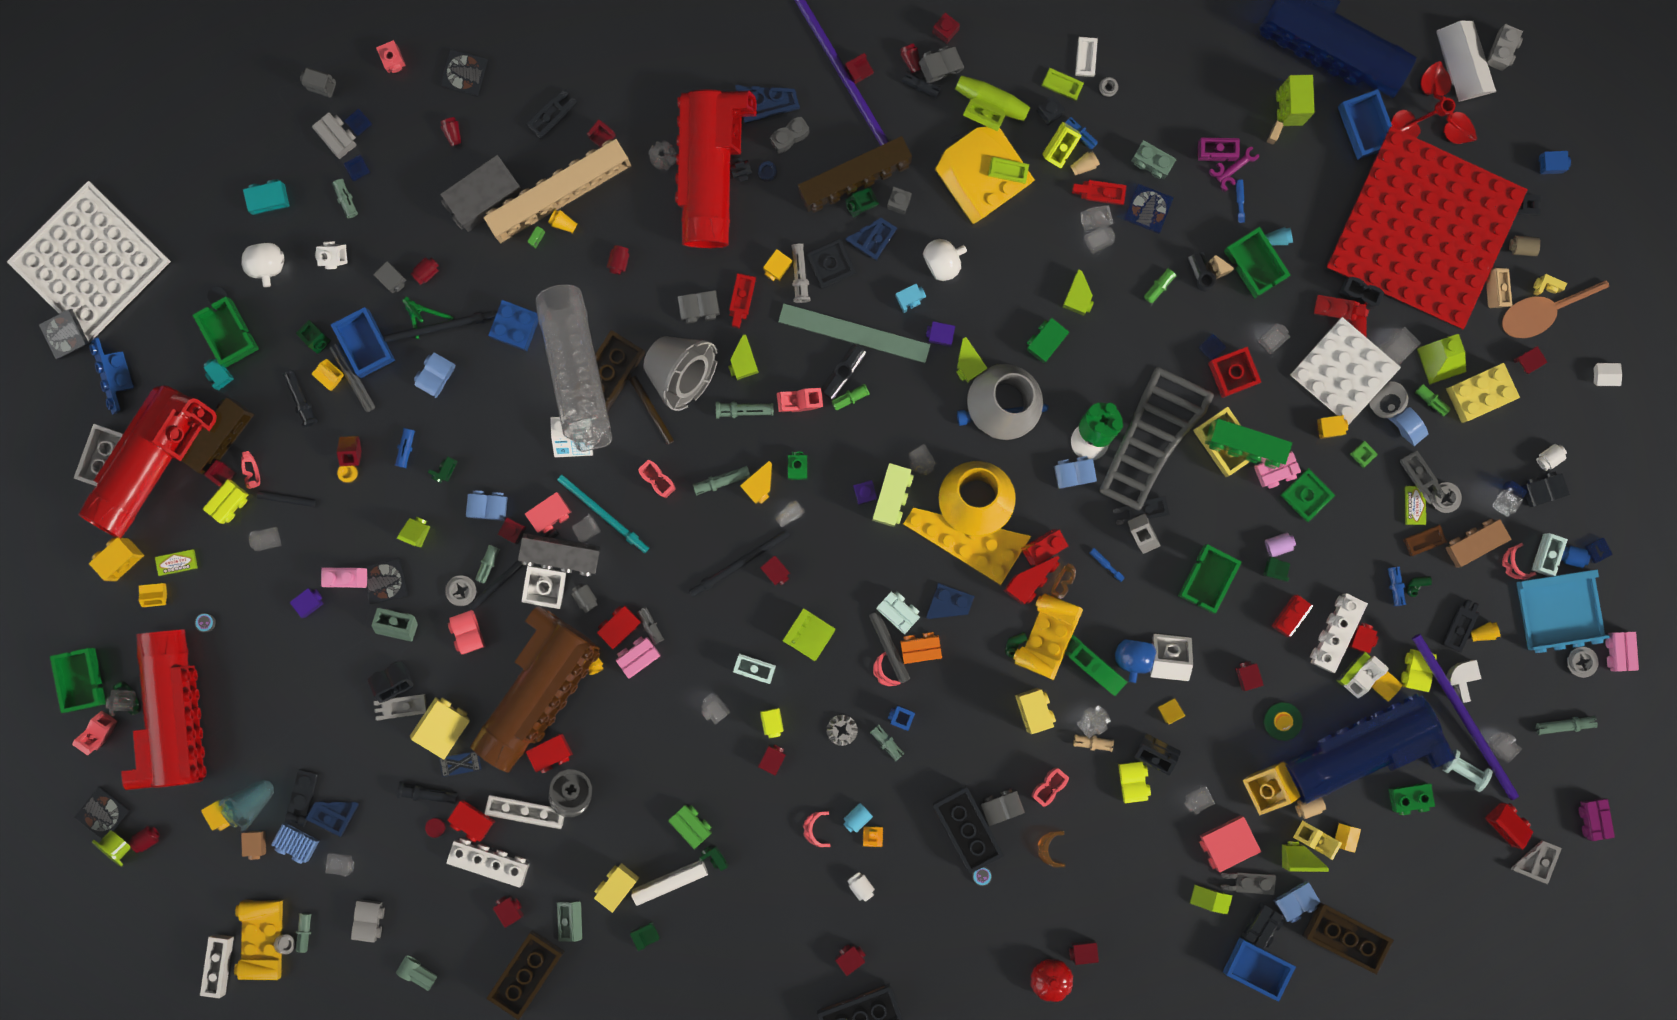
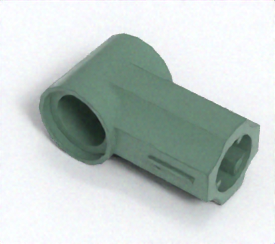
M408 955L405 956L396 971L399 977L407 981H413L427 991L430 990L437 978L436 974L421 966L418 960Z

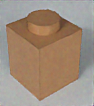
M246 831L241 833L242 857L248 856V860L260 859V856L266 854L265 831Z

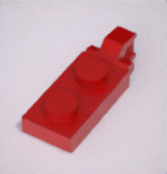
M1089 180L1084 181L1083 185L1074 184L1072 193L1082 195L1081 199L1124 205L1127 185Z
M737 273L729 309V316L733 317L732 327L740 328L741 320L747 318L756 277Z
M1318 295L1314 314L1334 318L1343 317L1346 320L1353 321L1357 319V316L1368 317L1369 309L1359 307L1360 303L1353 300Z

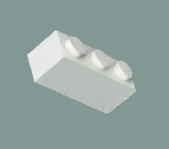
M214 934L208 938L200 996L221 998L226 994L233 936Z

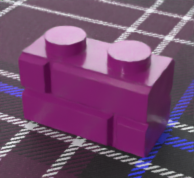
M1200 138L1198 141V161H1225L1226 159L1227 161H1236L1239 158V138Z
M1597 798L1581 801L1579 815L1584 820V826H1582L1584 837H1587V840L1590 841L1614 838L1608 799Z

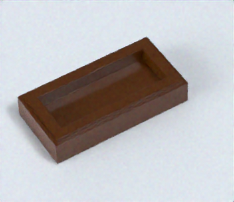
M1441 525L1403 539L1410 557L1447 543Z

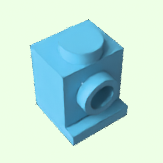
M914 284L896 293L895 297L903 313L907 312V307L910 306L912 309L920 305V301L926 295L922 287L918 288L917 284Z

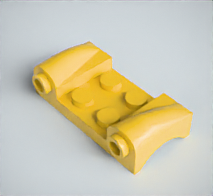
M1044 593L1036 601L1039 614L1026 646L1017 649L1013 659L1016 665L1054 680L1083 609Z
M242 900L239 905H236L235 909L236 917H239V921H242L241 959L234 966V975L237 976L238 980H278L281 978L282 954L275 950L274 942L279 935H282L283 900Z

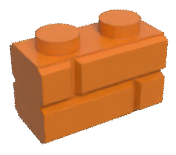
M934 632L924 633L923 638H915V635L904 636V640L900 641L904 664L942 658L939 635L935 636Z

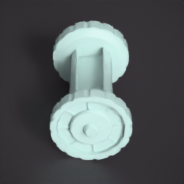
M1453 750L1444 763L1443 771L1449 773L1451 770H1454L1476 783L1475 790L1481 792L1490 781L1493 773L1492 770L1487 768L1481 771L1459 758V750Z

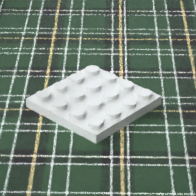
M1341 317L1290 375L1337 416L1344 415V419L1347 420L1349 425L1401 367L1346 319Z

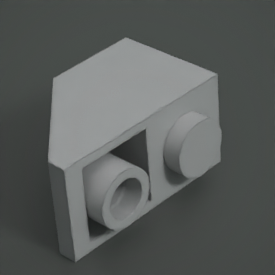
M1146 514L1128 521L1130 531L1143 554L1161 546Z

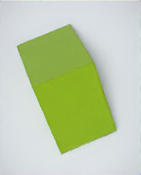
M1195 885L1190 904L1213 912L1228 914L1232 895Z

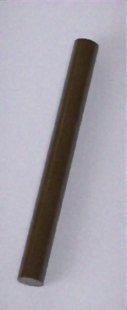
M636 375L631 377L629 380L666 443L668 445L674 442L672 436Z

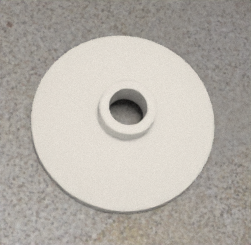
M1079 426L1074 430L1071 437L1072 449L1078 457L1088 456V459L1096 460L1102 457L1109 445L1095 447L1093 444H1088L1081 437Z

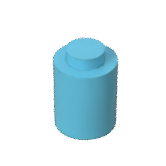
M859 803L843 818L845 820L843 825L850 832L854 830L857 833L873 815Z

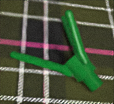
M408 297L402 300L405 304V309L409 312L413 329L417 328L415 317L420 322H423L420 316L421 311L450 320L454 319L453 316L416 304L415 301H411Z

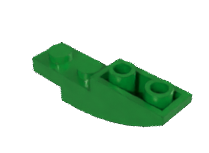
M1072 635L1065 654L1106 690L1116 696L1127 684V681L1075 635Z

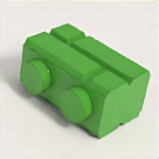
M685 804L668 822L695 849L712 833L710 831L712 827L705 819L701 821L697 815L699 813L692 805L688 807Z

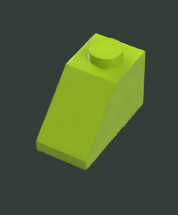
M1078 270L1063 308L1084 316L1086 311L1090 313L1094 302L1091 301L1093 295L1081 270Z
M743 335L730 359L732 365L728 366L731 376H736L737 380L759 373L747 336Z
M965 337L961 343L957 364L958 371L956 373L962 381L966 380L969 383L988 368L967 337Z
M417 516L415 520L409 518L397 539L413 546L422 547L430 526L426 525V520Z

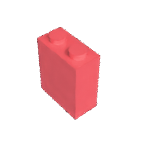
M1241 815L1200 835V846L1204 852H1208L1210 856L1208 862L1212 869L1216 868L1218 872H1222L1261 852L1244 816Z

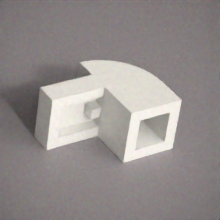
M1373 656L1344 687L1359 699L1371 689L1376 680L1387 673L1389 668Z
M1477 660L1457 663L1449 669L1446 675L1451 685H1454V690L1462 703L1471 701L1466 682L1481 679Z

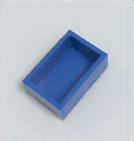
M1379 89L1344 101L1338 106L1357 160L1378 153L1390 126H1392Z
M366 307L331 324L358 377L363 378L395 361L370 310Z
M1239 937L1223 973L1279 1002L1296 966Z

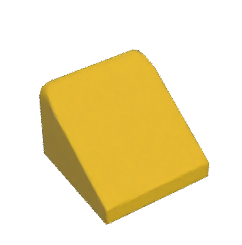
M1175 698L1158 707L1168 725L1185 716Z

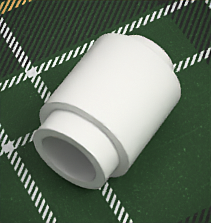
M1553 444L1540 453L1536 460L1543 470H1551L1566 459L1567 452L1562 445Z
M860 872L847 880L850 884V889L859 901L862 899L867 901L874 895L872 893L875 890L865 875H862Z

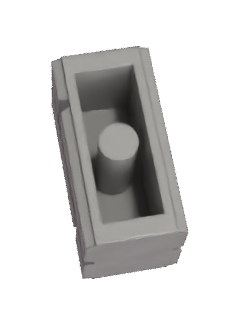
M329 112L316 122L312 128L331 151L341 159L357 145L353 141L356 137L349 129L346 131L341 125L344 123L337 115L333 117Z

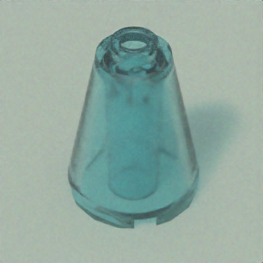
M260 780L221 799L219 807L222 805L223 810L221 813L227 822L234 828L237 826L241 827L240 831L248 829L273 796L274 787L272 783Z

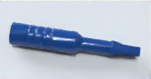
M1236 180L1239 223H1245L1243 180Z
M1095 548L1089 552L1118 581L1122 582L1125 577L1119 571L1117 572L1110 565V562Z

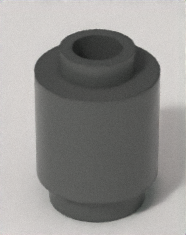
M581 583L572 589L574 592L571 595L580 610L583 609L586 613L598 605L597 599L588 585L584 586Z

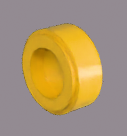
M340 466L337 470V475L341 481L350 483L357 478L358 471L355 466Z

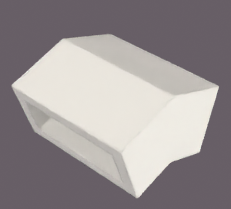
M1597 363L1593 368L1595 385L1621 386V363Z

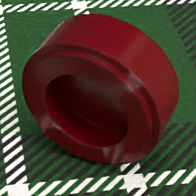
M432 818L425 825L426 833L433 838L441 836L446 828L444 821L440 818Z

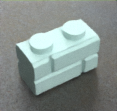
M1551 533L1543 534L1532 571L1546 576H1556L1557 566L1560 564L1568 539Z
M891 591L876 609L905 634L920 618L917 615L919 611L912 604L908 607L903 602L905 598L896 591L894 594Z
M739 654L733 672L770 684L776 665Z

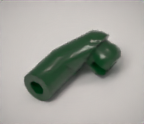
M1431 576L1412 578L1406 587V593L1410 597H1416L1421 586L1432 585Z
M1025 632L1008 639L1005 647V653L1008 657H1014L1019 644L1028 641Z

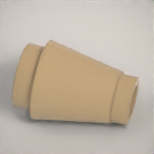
M1092 151L1090 153L1086 152L1070 166L1076 176L1096 169V166L1100 165Z

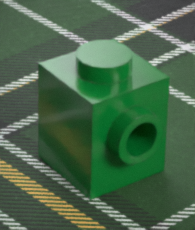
M792 452V455H788V480H807V455H803V452Z

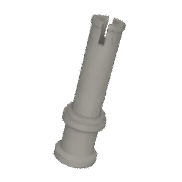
M793 244L791 246L795 277L792 286L795 288L794 302L805 303L811 300L808 297L809 281L806 279L804 245Z

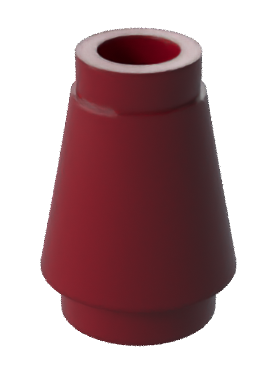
M913 43L901 48L900 55L911 73L921 70L918 47H915Z
M455 117L440 121L442 125L440 128L450 146L461 144L459 123Z

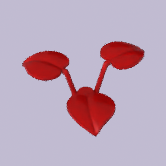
M1441 61L1434 63L1426 69L1420 83L1421 89L1426 95L1433 94L1435 99L1440 100L1436 103L1435 110L1416 120L1412 112L1408 110L1398 111L1391 119L1392 127L1417 138L1421 131L1417 123L1437 113L1439 116L1447 115L1446 120L1448 123L1444 126V134L1448 141L1454 144L1476 141V131L1470 119L1462 112L1453 113L1456 107L1454 100L1444 96L1450 91L1452 86L1448 72L1443 67Z

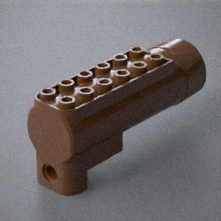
M540 606L534 608L525 620V622L536 629V632L515 661L516 664L523 668L522 672L470 745L471 749L478 756L507 773L511 771L518 759L525 753L529 743L536 744L542 740L546 728L554 723L555 715L565 707L569 695L576 691L580 679L588 674L589 666L600 656V648L588 637L562 621L548 609Z

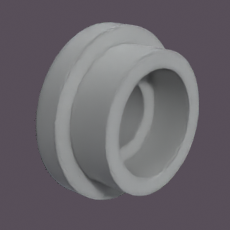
M1104 78L1099 84V90L1102 95L1111 97L1116 94L1118 83L1113 78ZM1105 85H1111L1112 89L1106 90Z

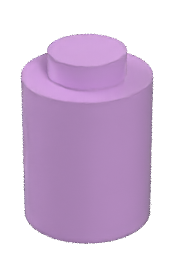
M1286 532L1266 539L1265 546L1269 556L1275 557L1293 551V546H1296L1293 535H1289Z

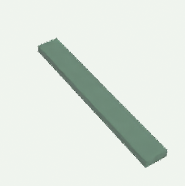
M784 303L778 323L922 363L926 362L930 344Z

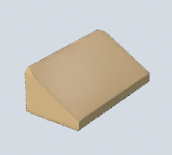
M1217 255L1208 262L1216 279L1226 276L1234 270L1231 265Z
M1491 269L1486 280L1488 307H1511L1512 296L1509 269Z

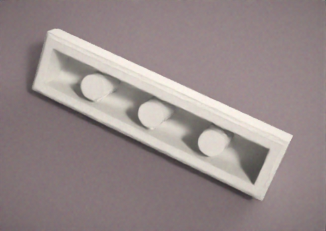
M492 795L488 797L484 813L487 816L562 829L564 817L557 814L550 806Z
M698 860L632 889L631 896L636 906L705 877L708 875L704 862Z

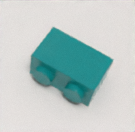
M278 179L269 180L264 185L251 184L247 189H243L248 212L252 215L290 206L285 184L278 181Z

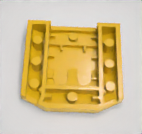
M987 126L975 128L944 150L938 165L935 167V171L972 224L987 216L1035 180L1029 170L1025 184L988 176L991 157L1023 163L1000 128L998 131Z

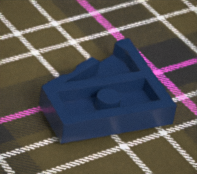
M315 802L306 820L341 837L359 804L356 802Z

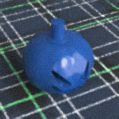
M1123 640L1118 644L1115 660L1122 670L1130 672L1128 682L1136 683L1138 673L1145 674L1152 671L1157 651L1151 643Z

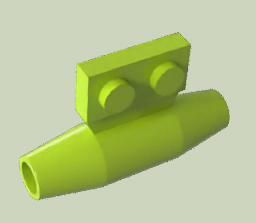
M961 75L955 90L970 99L963 116L996 131L999 130L1005 116L1025 121L1030 110V106L1014 95L981 80Z

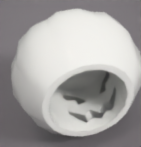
M936 239L928 243L924 249L923 256L934 278L946 281L958 275L961 269L959 256L967 252V249L964 245L955 249L949 241Z
M261 243L248 246L242 254L241 265L248 276L262 279L263 287H270V278L281 272L285 259L283 252L280 251L277 245Z

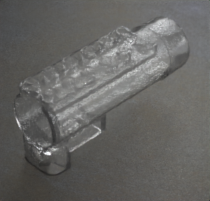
M557 285L547 288L537 295L536 307L563 435L572 440L576 449L581 452L606 447L612 442L613 437L582 292L578 287L572 285Z

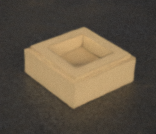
M1277 121L1273 125L1267 143L1273 145L1278 140L1284 126L1283 123Z

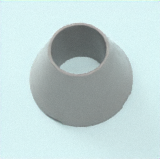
M669 336L661 337L653 343L645 356L643 367L667 407L675 411L683 410L688 407L686 404L692 399L696 401L709 385L717 366V361L714 360L717 349L709 341Z
M999 364L989 367L975 378L968 392L967 405L971 419L980 430L996 439L1012 440L1024 436L1038 423L1043 409V397L1038 383L1026 370L1015 365ZM998 384H1010L1020 391L1024 403L1022 412L1009 413L999 406L995 397V390Z

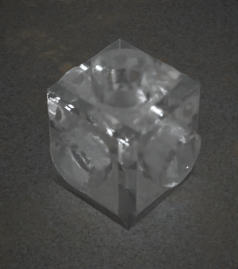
M657 141L655 146H651L648 155L650 156L649 159L652 166L659 170L663 168L669 170L670 166H673L676 161V152L673 145L666 141L662 143ZM660 151L665 152V155L659 156Z
M1098 705L1094 709L1092 707L1086 709L1082 713L1083 717L1076 723L1089 739L1094 734L1098 733L1100 735L1107 730L1108 727L1106 725L1110 722L1106 710L1101 709Z

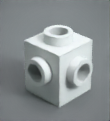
M335 241L323 242V245L317 246L315 258L318 266H325V269H336L339 265L347 264L346 244H335Z

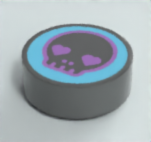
M201 613L195 619V627L200 632H210L216 624L215 618L209 613Z
M983 867L972 873V878L977 885L986 886L991 882L992 874L987 867Z

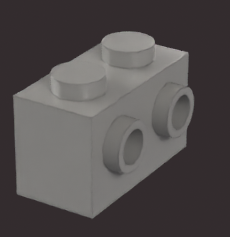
M1507 24L1499 29L1486 60L1488 66L1503 71L1508 66H1512L1516 58L1513 55L1515 49H1518L1523 41V38H1521L1522 30Z

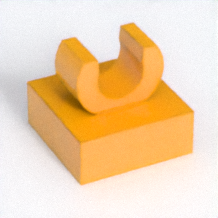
M864 826L863 846L882 847L883 827Z

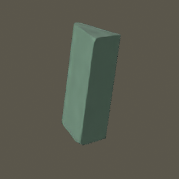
M557 902L558 941L575 942L582 940L581 902Z

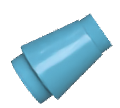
M1283 227L1265 234L1272 246L1293 243L1291 228Z

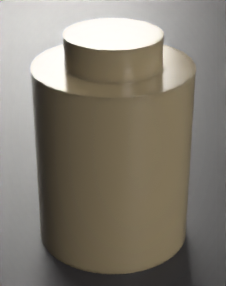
M1515 235L1514 239L1510 240L1509 250H1512L1513 255L1537 257L1540 251V238Z

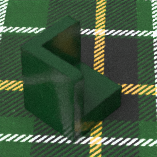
M1268 557L1263 576L1288 582L1289 578L1287 575L1290 563Z
M653 921L630 933L638 951L660 939Z

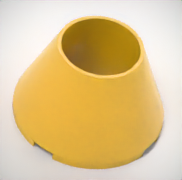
M970 461L958 465L946 475L939 491V506L944 519L955 530L969 536H985L1001 529L1010 519L1015 507V490L1009 477L999 467L988 462ZM979 480L986 482L993 488L996 498L985 507H973L962 499L959 491L966 483Z

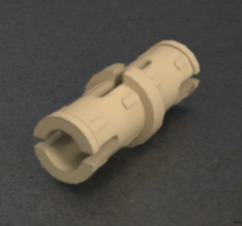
M1075 734L1074 736L1075 747L1090 748L1092 751H1095V749L1113 751V739L1097 738L1095 735L1089 737Z

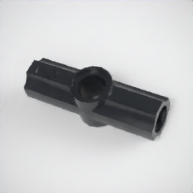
M853 343L821 387V392L834 400L867 353ZM846 367L849 370L848 375L840 376L838 374L839 368Z

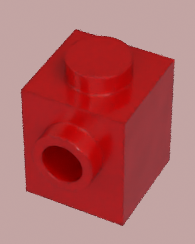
M1362 623L1361 626L1358 625L1348 647L1361 652L1371 653L1372 647H1375L1378 641V636H1376L1378 631L1372 630L1373 626Z

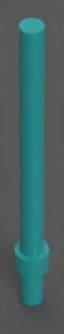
M561 475L557 479L558 482L622 534L629 544H634L644 554L649 550V547L638 539L639 536L637 534L631 533L566 477Z

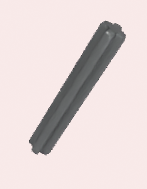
M340 344L332 345L330 350L366 412L373 410L375 405L356 375Z
M877 611L870 614V620L899 682H907L910 676L880 612Z

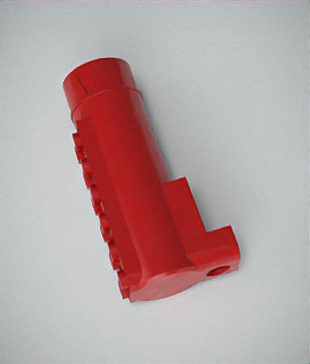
M703 89L681 93L677 100L680 116L677 117V125L679 127L677 146H679V154L676 155V163L679 167L678 173H676L678 192L675 194V201L678 203V206L683 208L681 219L682 245L694 248L727 247L729 245L730 158L731 155H741L742 117L756 116V97L750 91L724 92Z
M167 385L153 388L93 480L98 484L89 494L78 515L104 532L121 539L135 520L137 513L172 458L181 461L200 430L210 431L217 419L215 411L200 400L184 395Z
M185 629L136 634L145 729L133 731L136 768L121 771L123 787L125 790L202 782L204 777H206L207 771L203 764L205 750L201 742L203 730L200 727L199 720L201 719V710L198 708L200 694L196 687L198 673L195 666H188L189 653Z

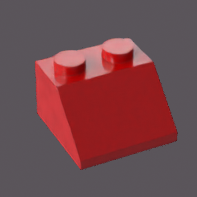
M1501 802L1485 819L1511 846L1523 850L1533 834V831L1529 828L1531 824L1524 817L1520 818L1516 814L1518 811L1512 804Z

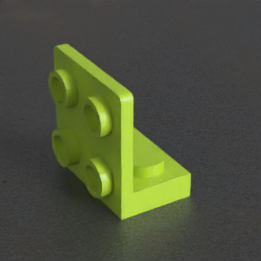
M803 608L783 639V642L816 661L835 632V628Z

